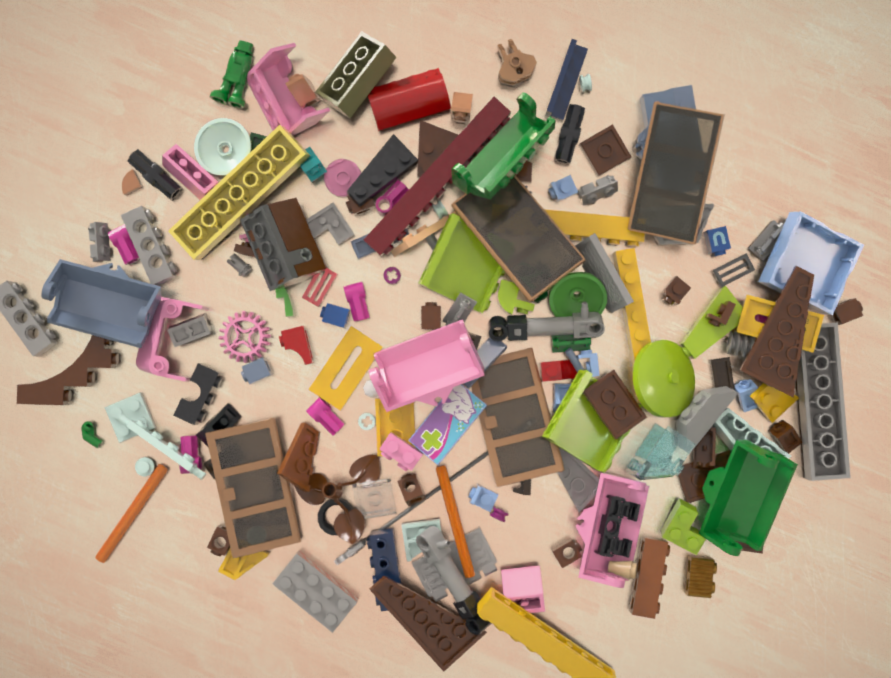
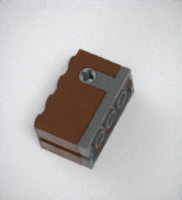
M297 198L262 205L254 210L252 214H248L240 219L269 291L303 282L326 269Z

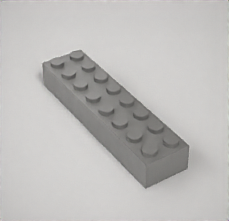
M825 323L821 325L814 353L801 351L797 371L805 479L810 481L851 478L838 323Z

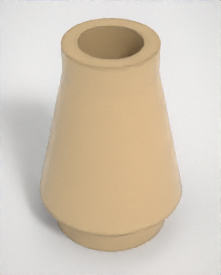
M609 561L608 572L628 580L631 578L635 579L637 563H633V561Z

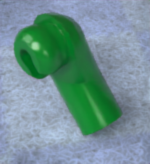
M84 422L81 427L83 440L98 449L103 440L95 436L92 422Z

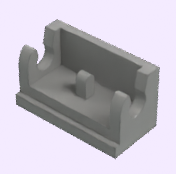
M206 313L172 325L167 329L174 347L211 334V325L207 322L208 317Z

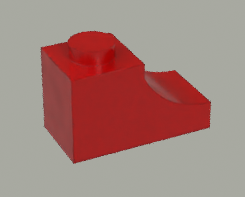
M299 326L281 331V336H279L281 347H285V350L291 349L297 352L302 357L305 365L313 364L314 360L306 327Z
M570 360L539 363L541 382L574 379L577 375V371Z

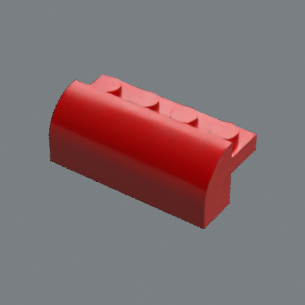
M439 68L376 86L368 94L378 131L451 109L447 88Z

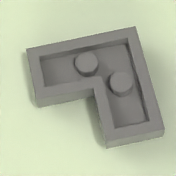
M334 202L306 219L313 238L329 230L337 244L340 245L354 236V233Z

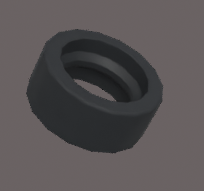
M339 498V501L348 509V512L353 509L348 501ZM330 499L320 507L318 523L325 533L338 536L334 528L329 526L325 520L327 509L338 505L334 500Z

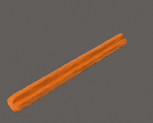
M162 464L157 465L96 554L95 558L99 562H106L167 473L168 468Z
M445 465L436 467V472L465 578H471L475 576L447 469Z

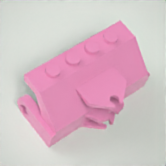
M463 319L374 353L378 367L369 370L370 379L386 412L415 401L438 406V402L435 401L436 397L442 398V403L444 404L453 387L485 376L484 366Z
M601 473L594 506L584 509L577 518L578 520H584L581 525L577 524L576 528L585 543L579 578L618 588H624L625 581H629L626 578L608 572L609 561H634L650 487L645 482ZM607 495L622 497L628 502L640 504L637 522L628 520L625 516L621 518L618 537L619 540H623V538L632 540L629 558L620 555L606 557L594 552V550L598 551L601 534L598 531L602 514L606 515L609 498L606 497ZM612 521L607 524L608 531L613 528Z

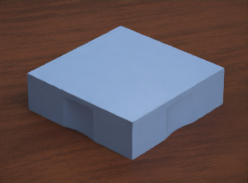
M801 211L789 212L758 282L781 293L794 267L798 266L814 274L808 308L820 314L833 315L844 291L846 280L853 271L864 245L843 233L831 230L824 223Z

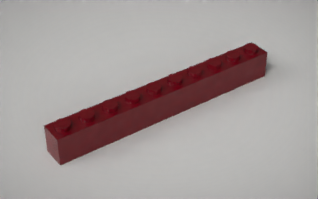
M493 97L363 240L381 257L383 254L387 256L394 248L392 246L396 240L400 242L407 234L405 230L409 226L414 227L420 220L418 216L423 211L426 213L433 206L431 202L434 198L437 197L439 199L445 193L444 187L448 183L453 184L451 169L454 165L460 163L466 168L474 154L478 155L482 151L484 143L487 140L491 141L497 134L496 130L500 126L504 127L511 119L509 117L511 111L496 97Z

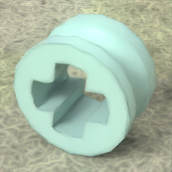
M587 74L585 77L580 75L581 92H585V90L592 91L590 74Z
M440 200L436 205L433 204L432 208L440 220L443 215H448Z
M364 413L359 417L358 424L361 429L370 430L375 426L376 419L372 414ZM366 416H369L370 420H372V424H369L368 427H365L364 423H362V419H366Z

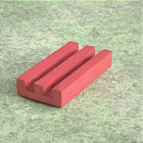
M328 268L323 270L325 273L312 296L308 297L321 272L314 275L302 296L303 299L317 307L322 303L338 275ZM328 274L332 275L316 302L314 299Z

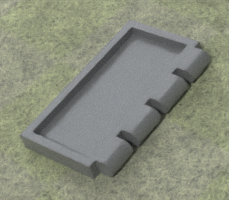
M595 233L575 245L586 259L583 265L586 273L596 276L605 286L607 310L613 313L634 302Z
M480 527L465 534L475 576L465 578L455 540L451 541L449 546L452 550L449 554L468 585L482 578L479 573L481 570L485 576L497 571L495 566L497 560ZM425 556L414 560L412 565L429 597L433 596L436 602L447 597L448 594L445 589L448 587L433 563L429 564Z

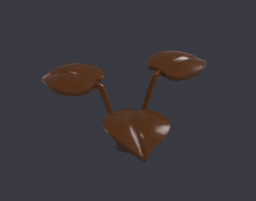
M377 455L361 457L352 464L349 474L355 479L354 481L339 482L336 485L328 482L324 475L312 473L308 483L310 485L309 492H304L295 486L299 496L310 505H320L325 501L326 497L334 500L344 510L345 513L339 514L336 517L334 530L341 539L350 544H355L362 536L365 528V519L358 509H352L348 512V509L339 501V498L342 496V487L354 485L357 482L365 488L375 485L380 477V463Z

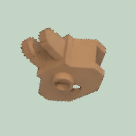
M509 39L508 46L512 51L511 54H506L502 44L497 45L502 57V67L498 77L502 84L514 86L531 77L537 61L534 55L521 53L513 39Z

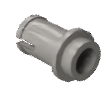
M235 253L230 256L231 260H227V263L239 272V276L246 277L252 270L250 264L243 262Z

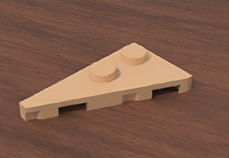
M449 215L429 227L426 224L416 230L418 234L414 236L410 233L402 238L403 243L391 251L393 256L396 257L444 227Z

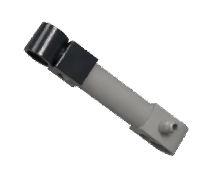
M582 302L581 313H572V316L527 318L526 315H509L506 321L502 316H494L488 323L489 337L498 342L506 339L507 335L508 341L527 340L529 336L573 335L574 338L600 337L605 331L601 314L589 312L587 302ZM500 327V328H502V329H500V330H495L494 328Z
M430 526L416 537V543L428 563L435 565L456 600L453 605L461 618L467 619L465 622L467 629L474 635H480L492 624L488 620H483L477 614V603L481 599L476 590H470L449 554L452 551L449 547L451 542L445 540L437 527Z

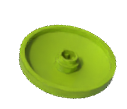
M670 340L653 341L646 344L638 353L633 366V385L641 405L652 415L661 418L678 416L690 405L695 391V373L690 358L683 352V348Z

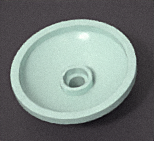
M218 118L206 123L199 130L194 142V153L198 163L209 173L218 176H226L251 152V139L246 129L238 122L228 118ZM229 147V151L224 153V148Z

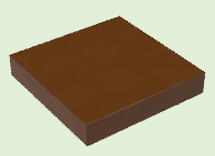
M613 124L579 144L598 177L632 157Z

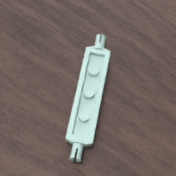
M123 414L119 415L117 421L124 424L126 428H129L191 474L200 478V480L205 477L206 473L197 467V464L193 462L195 459L187 453L184 455L180 453L178 446L172 442L166 443L163 441L164 437L156 431H153V433L147 429L148 425L141 420L133 421Z

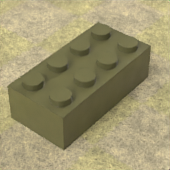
M361 31L315 93L329 106L351 118L397 57L385 44Z

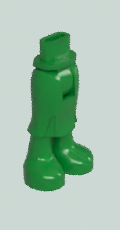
M239 40L237 47H234V51L229 57L220 89L212 90L209 97L212 100L224 105L228 103L234 108L243 109L245 107L246 101L243 99V90L246 87L247 74L252 65V43ZM231 85L235 86L232 95L229 98Z

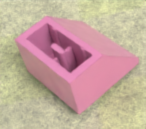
M540 566L501 570L504 596L529 613L545 612Z

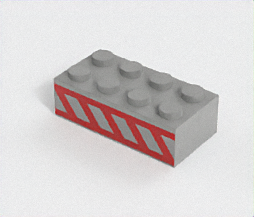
M300 550L272 583L332 633L359 599Z

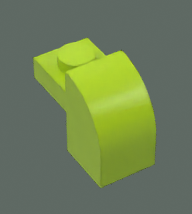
M502 279L497 294L498 303L502 310L510 315L513 314L514 308H517L518 313L528 315V312H533L535 304L518 300L519 288L513 282Z

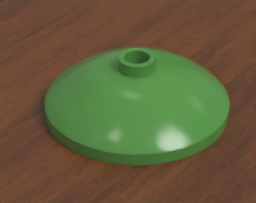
M586 272L569 273L552 286L549 294L550 308L556 317L572 316V313H581L582 302L588 303L589 312L602 314L607 304L605 286L596 276Z

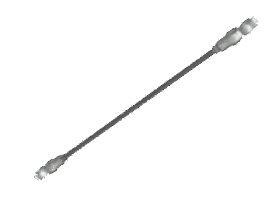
M533 417L522 426L515 427L505 437L524 433L526 429L537 421ZM488 451L449 478L450 482L489 455ZM438 486L427 494L425 500L441 490V487ZM425 500L412 505L379 530L387 529ZM367 538L350 546L346 553L334 561L336 565H339L348 557L354 556L367 544Z

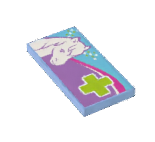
M462 384L455 386L446 402L443 404L441 400L438 403V406L433 409L408 441L439 466L487 405Z

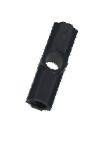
M569 104L565 122L562 124L558 139L560 141L555 154V160L560 163H571L575 145L578 143L581 133L580 126L585 113V108L580 105Z
M139 149L129 156L127 160L129 164L138 170L142 177L153 187L158 188L170 200L178 195L181 190L180 185L171 179L167 172L157 163L152 162Z

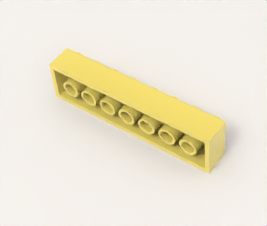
M279 125L168 232L193 260H201L240 223V219L250 214L310 157V154L285 127Z

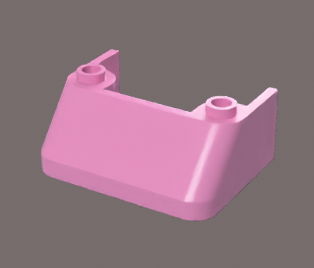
M295 43L271 48L247 74V82L272 130L281 125L292 136L315 125L330 112L329 107L318 111L312 106L303 109L287 88L285 83L289 81L287 76L292 70V63L287 55L296 47Z
M161 297V301L153 316L149 334L142 348L138 349L136 358L138 369L157 376L190 382L191 377L169 373L168 360L165 357L158 356L167 318L174 319L181 315L183 306L208 311V307Z

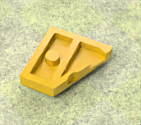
M765 383L750 395V398L771 423L777 420L799 399L795 394L793 398Z
M236 537L238 548L252 545L244 539ZM230 548L218 572L236 580L268 557L270 553L262 551L233 558Z

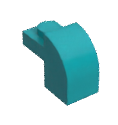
M309 146L305 150L310 154V157L301 165V168L309 180L313 182L325 174L327 170Z

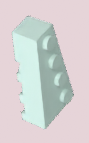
M726 408L712 425L731 451L736 440H749L761 448L781 454L788 459L791 457L790 454L780 449L777 444L767 439L760 431L755 430L748 422L729 408Z

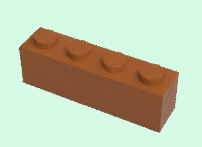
M642 536L629 610L632 615L655 619L656 614H659L660 602H658L659 595H662L664 584L661 583L662 576H665L667 571L665 559L670 554V545L664 539Z

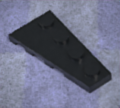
M393 134L347 190L348 196L361 207L417 165L418 159Z

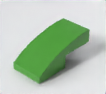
M287 288L277 289L276 298L284 299L286 317H296L293 301Z

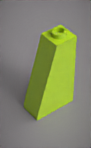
M726 286L718 289L681 341L680 345L688 358L696 359L738 326L743 307ZM726 301H731L736 304L727 324L724 326L715 327L709 324V320L705 318L706 314L709 313L718 317L717 310L721 303L724 304Z

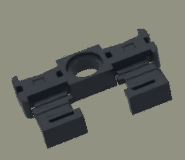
M607 495L606 497L609 498L606 515L602 514L598 531L601 534L598 551L594 550V552L606 557L620 555L629 558L632 540L626 538L619 540L618 537L621 518L625 516L628 520L637 522L640 504L628 502L622 497ZM612 521L613 528L608 531L607 524Z

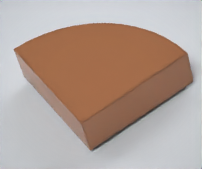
M133 169L123 178L122 192L124 195L142 188Z

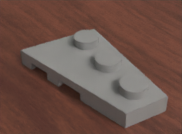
M559 448L565 471L557 473L576 509L580 512L596 495L599 478L579 459ZM552 455L550 460L552 464L555 465L554 457Z

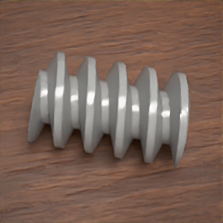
M731 331L726 345L727 354L733 349L735 356L741 351L742 357H745L746 353H749L756 338L752 336L747 337L745 334L740 335L736 331L732 334Z

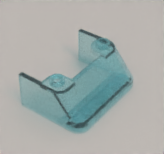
M655 423L629 461L625 472L638 480L678 476L684 468L683 462L695 446V443L671 427L667 426L664 429Z

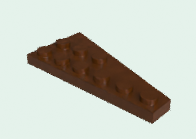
M420 120L417 178L423 175L458 134ZM474 154L470 160L472 161L477 155ZM526 161L521 171L515 174L521 183H531L532 181L531 162Z
M798 266L794 267L740 368V371L793 398L805 334V324L808 316L809 300L814 281V274Z
M386 576L380 578L369 588L443 672L487 633L484 630L480 635L472 634L466 627V619H462L455 613Z

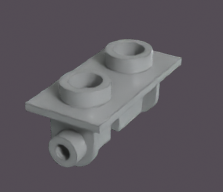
M607 175L596 180L598 187H595L593 182L581 186L578 194L582 197L583 206L595 203L598 199L611 196L617 192L618 181L615 180L614 176Z
M773 220L748 249L764 261L773 250L784 224L781 222L778 224Z
M103 222L90 223V227H88L89 241H95V244L90 245V258L93 259V262H100L101 260L110 261L108 224Z
M460 292L442 321L446 323V326L462 319L465 322L477 301Z

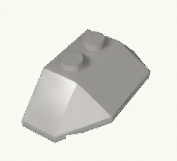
M727 386L701 390L676 420L678 447L690 454L738 393Z

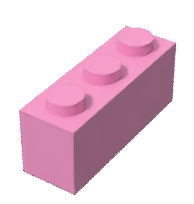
M177 144L162 155V166L199 200L218 184L216 179Z

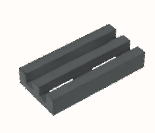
M746 253L712 270V273L715 275L719 287H723L753 272L755 268ZM745 259L746 262L719 275V271ZM748 265L749 269L724 282L721 278Z

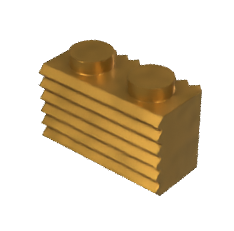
M688 555L685 594L687 596L711 598V594L715 593L713 574L717 573V563H715L713 558Z

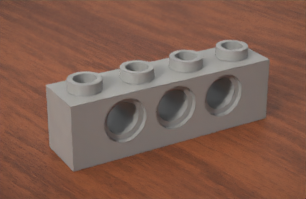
M140 206L122 214V220L150 283L158 286L176 278L175 272H177L173 261L170 262L168 259L169 251L166 245L160 241L162 236L158 227L153 225L152 220L154 217L150 209ZM145 223L147 229L145 232L140 233L139 227ZM153 241L154 248L148 251L147 243ZM161 258L162 265L156 268L154 262L156 259Z
M5 281L0 285V311L31 355L39 357L57 344L56 336L51 329H47L43 324L45 322L43 317L39 313L36 314L33 310V303L21 293L23 290L17 282ZM15 297L17 303L12 307L10 302ZM24 313L28 315L25 323L21 319ZM35 328L39 331L37 338L33 337V330Z

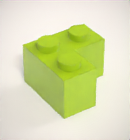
M679 498L660 530L662 538L695 555L698 554L706 538L699 534V529L691 526L698 515L697 508Z

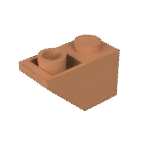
M295 74L285 83L303 109L321 101L320 97L315 93L316 90L311 80L303 74Z
M454 92L451 118L455 122L465 123L466 120L470 121L473 94Z

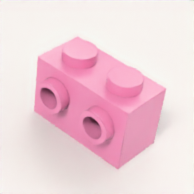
M392 432L380 447L382 456L388 460L395 459L398 461L397 466L405 471L408 469L412 471L423 455L421 451Z

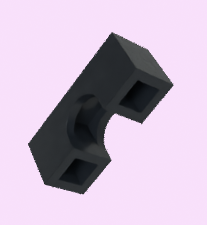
M198 363L190 381L200 387V396L195 401L181 398L173 416L192 425H198L199 422L202 423L206 416L205 408L207 405L210 406L214 399L215 387L218 388L222 382V372L203 363Z

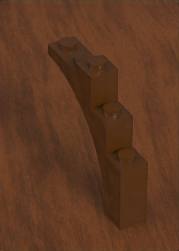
M92 335L83 353L63 372L37 383L17 385L16 404L69 405L72 397L69 386L92 387V383L95 382L93 368H116L119 362V354L116 353V349H109L112 340Z

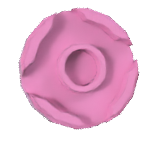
M338 159L330 163L326 168L327 172L324 174V182L332 194L337 197H347V190L359 177L361 171L356 163L347 159Z

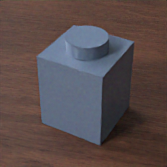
M265 357L242 366L243 371L241 375L244 381L249 382V384H254L273 375Z

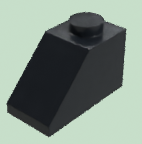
M227 403L201 428L196 436L208 447L205 433L233 427L241 416ZM222 438L216 439L215 442H219Z

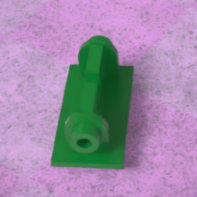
M573 335L551 336L552 353L565 352L569 348H572L573 351L591 350V338H574Z

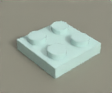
M142 392L104 407L119 443L138 436L129 428H126L124 424L117 421L120 414L133 421L141 420L148 425V430L156 428Z

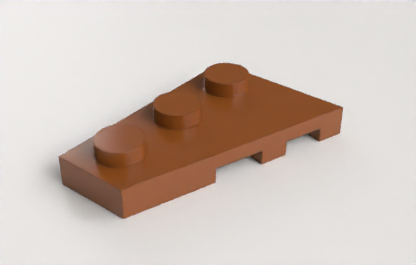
M307 423L300 424L277 472L278 475L304 492L310 491L308 483L309 477L313 472L311 467L312 458L316 454L319 432Z

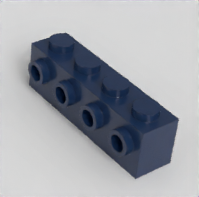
M394 528L371 531L370 537L367 538L368 549H372L373 555L370 557V566L375 568V575H372L373 585L383 576L401 584ZM375 596L376 606H380L381 612L388 611Z

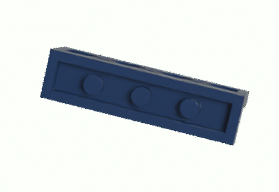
M571 39L545 116H551L562 122L588 48L576 45L577 40Z

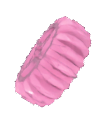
M242 311L241 317L239 313H234L235 320L229 316L230 324L227 322L222 323L227 327L226 330H219L224 333V336H219V339L225 340L224 343L220 344V347L227 346L223 351L224 354L231 351L230 359L236 356V362H240L243 357L244 363H248V357H250L252 362L255 361V354L258 358H261L262 355L259 351L267 352L263 345H270V342L265 341V338H271L270 334H265L270 328L262 327L266 324V321L263 320L259 323L260 315L253 319L254 313L250 312L247 317L246 311ZM249 321L255 326L244 330L238 323ZM234 328L237 337L231 344L230 335ZM259 330L260 339L256 347L253 336ZM242 333H249V337H247L249 338L248 342L245 340L241 341ZM245 344L252 351L241 353L235 348Z

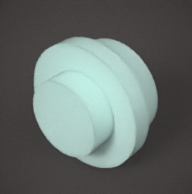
M148 457L140 458L135 464L137 474L143 477L151 475L155 469L154 462Z

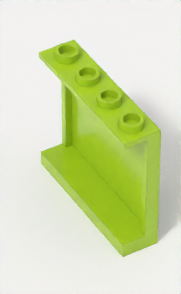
M452 213L445 223L418 284L453 301L456 300L461 292L477 301L472 310L483 313L484 310H488L491 303L489 299L492 293L494 294L499 286L497 281L500 276L504 275L505 271L460 216ZM492 233L488 234L486 237L506 261L508 258L511 259L515 251L513 248L515 243L508 242Z
M579 370L542 437L596 471L605 473L611 467L613 457L621 449V443L630 430L616 440L612 437L583 395V391L595 383L597 379L592 376L591 372Z

